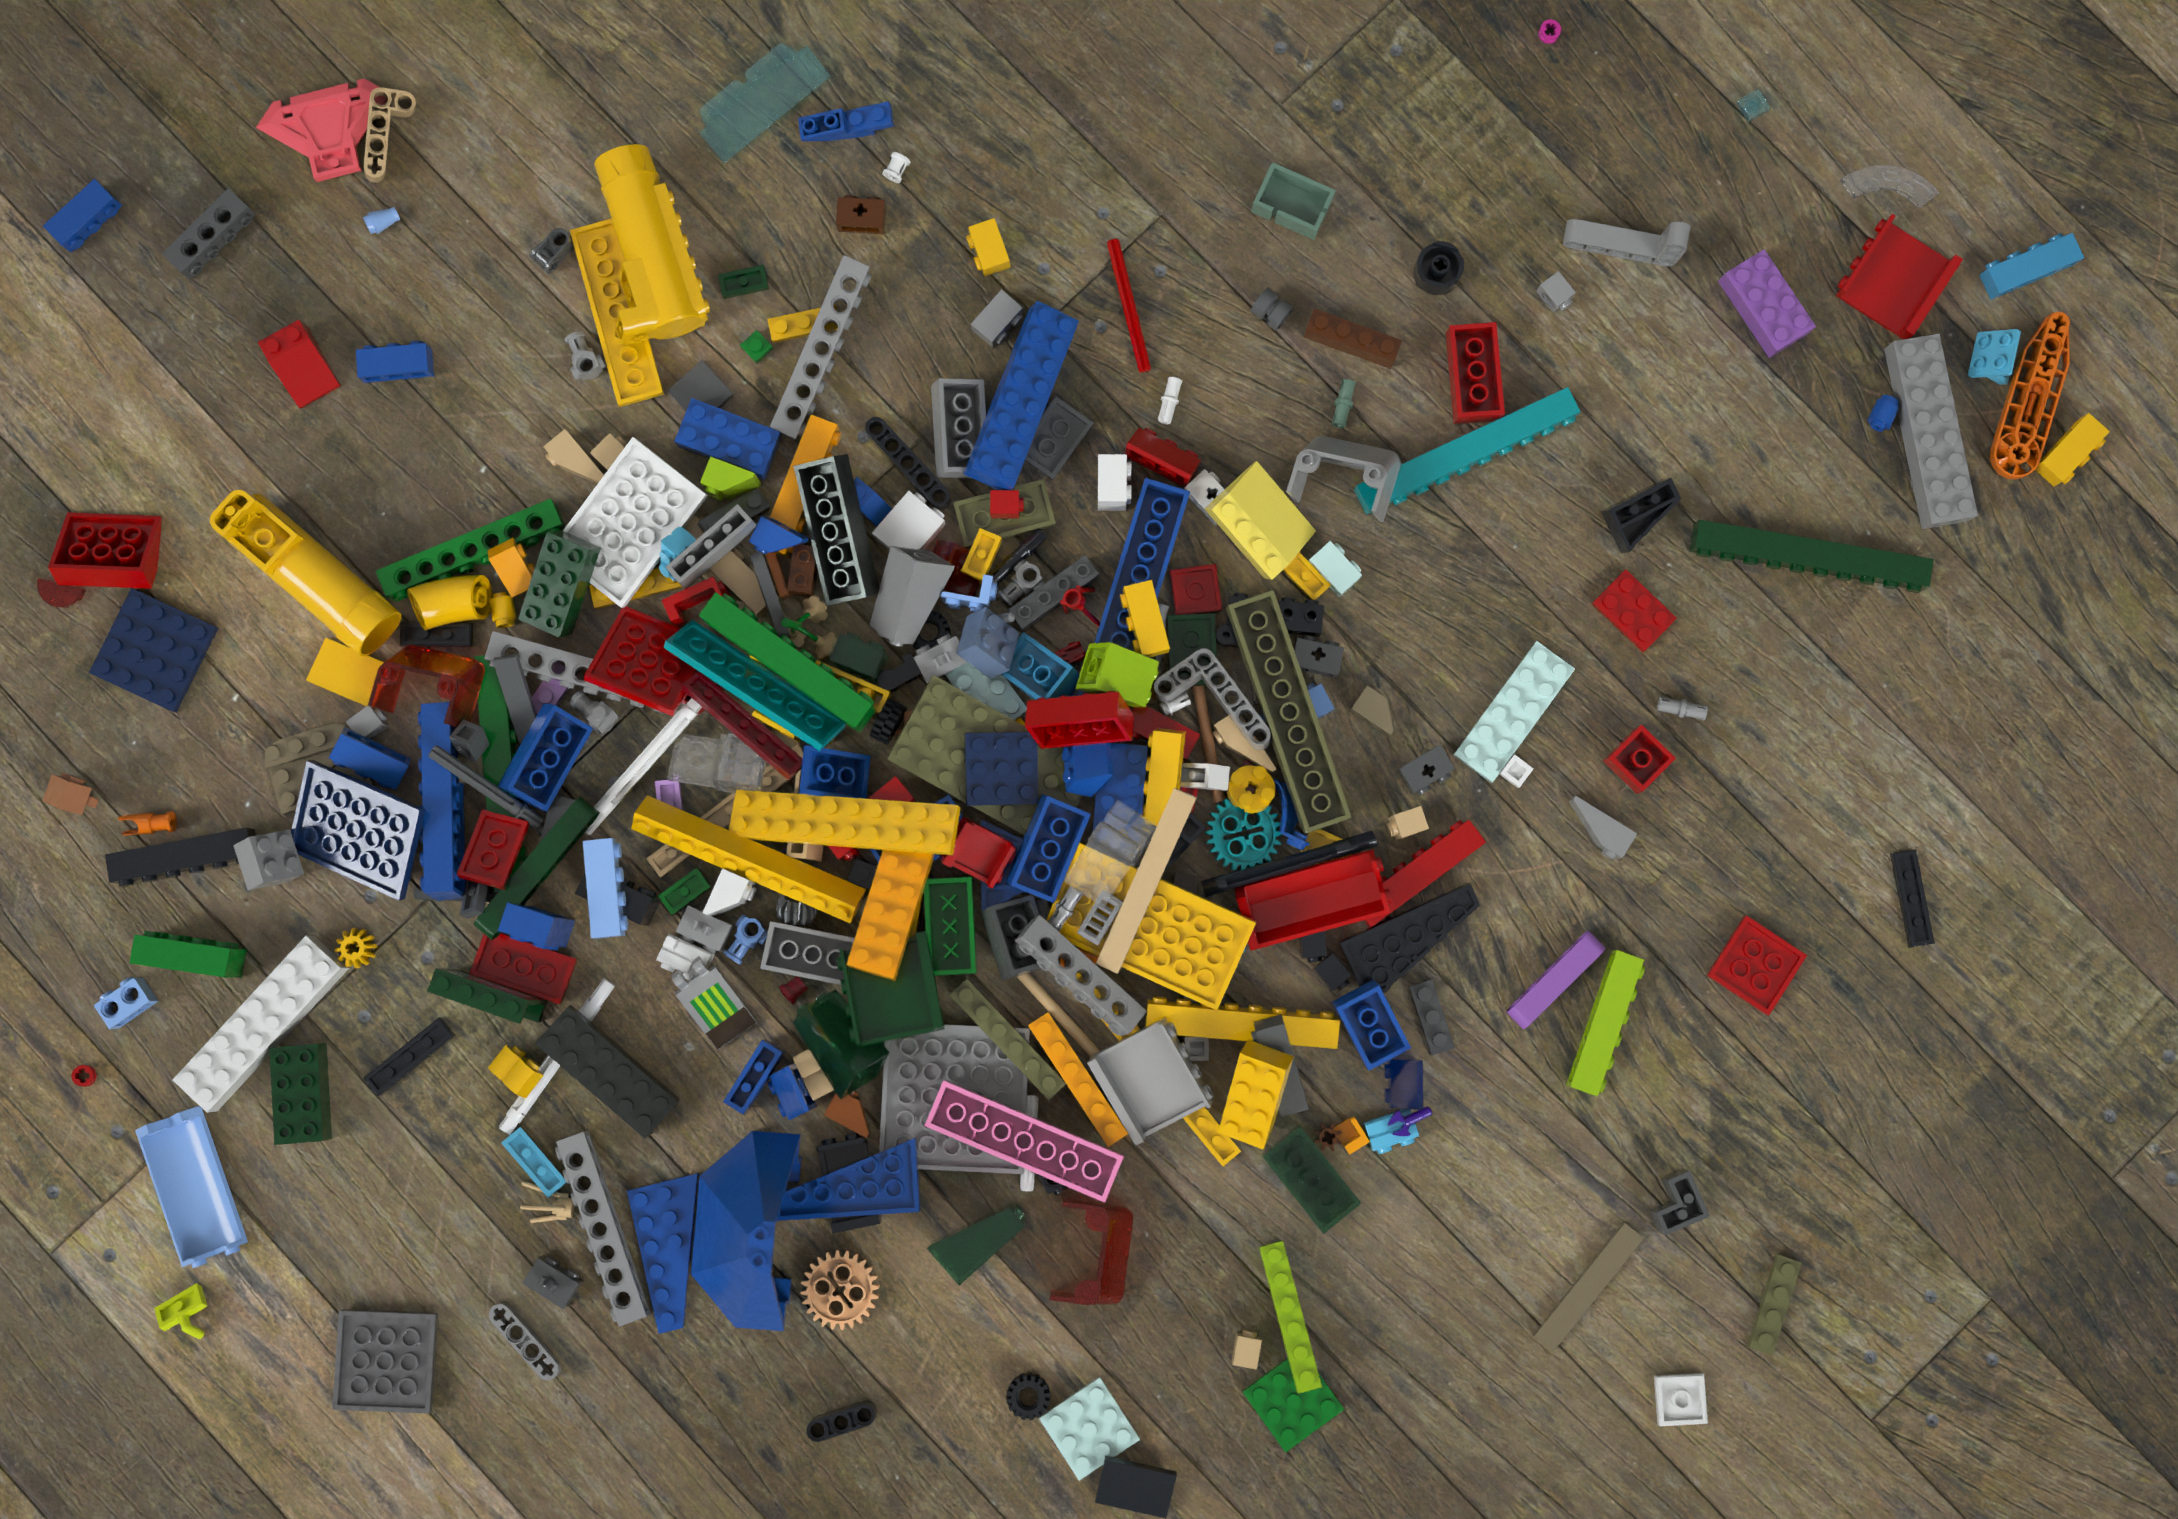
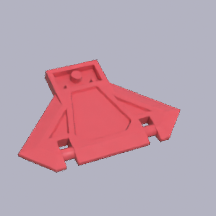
M364 78L357 80L358 87L352 89L349 88L348 83L290 97L289 105L283 106L281 100L274 101L256 128L308 157L313 178L316 182L362 171L357 145L367 132L370 94L379 86ZM378 96L374 101L378 105H384L387 99L383 96ZM360 97L359 100L353 101V99H352V98ZM293 114L292 117L286 118V116H285V115Z

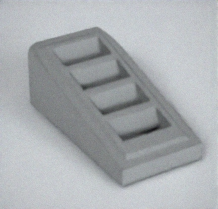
M1102 890L1077 933L1096 945L1100 944L1120 910L1123 901ZM1103 899L1114 905V909L1112 910L1102 904ZM1097 909L1103 910L1110 916L1108 918L1097 912ZM1095 917L1096 919L1105 923L1104 926L1102 927L1101 925L1092 921V918ZM1088 925L1099 931V934L1096 935L1087 929Z

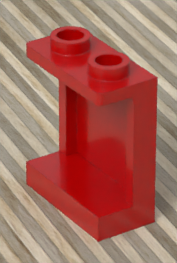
M713 576L661 601L670 621L676 627L682 628L687 624L682 612L710 600L715 592L721 596L724 593L730 597L731 595L722 580L718 582Z
M962 816L958 823L953 855L941 854L939 858L942 864L950 868L954 866L985 882L988 887L993 888L995 884H999L1004 876L1003 870L1007 863L1010 864L1016 855V847L1012 841Z

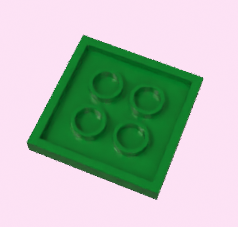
M1288 1357L1242 1390L1285 1453L1344 1410L1320 1374L1321 1388L1297 1393Z

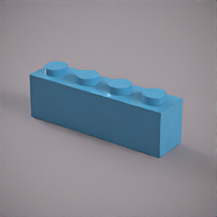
M2060 233L2048 239L2049 243L2042 245L2041 242H2038L2028 247V251L2021 254L2020 251H2017L2007 256L2006 261L2000 263L1999 260H1995L1985 266L1986 270L1979 276L1990 299L1992 300L2081 261L2084 256L2073 233L2065 236Z

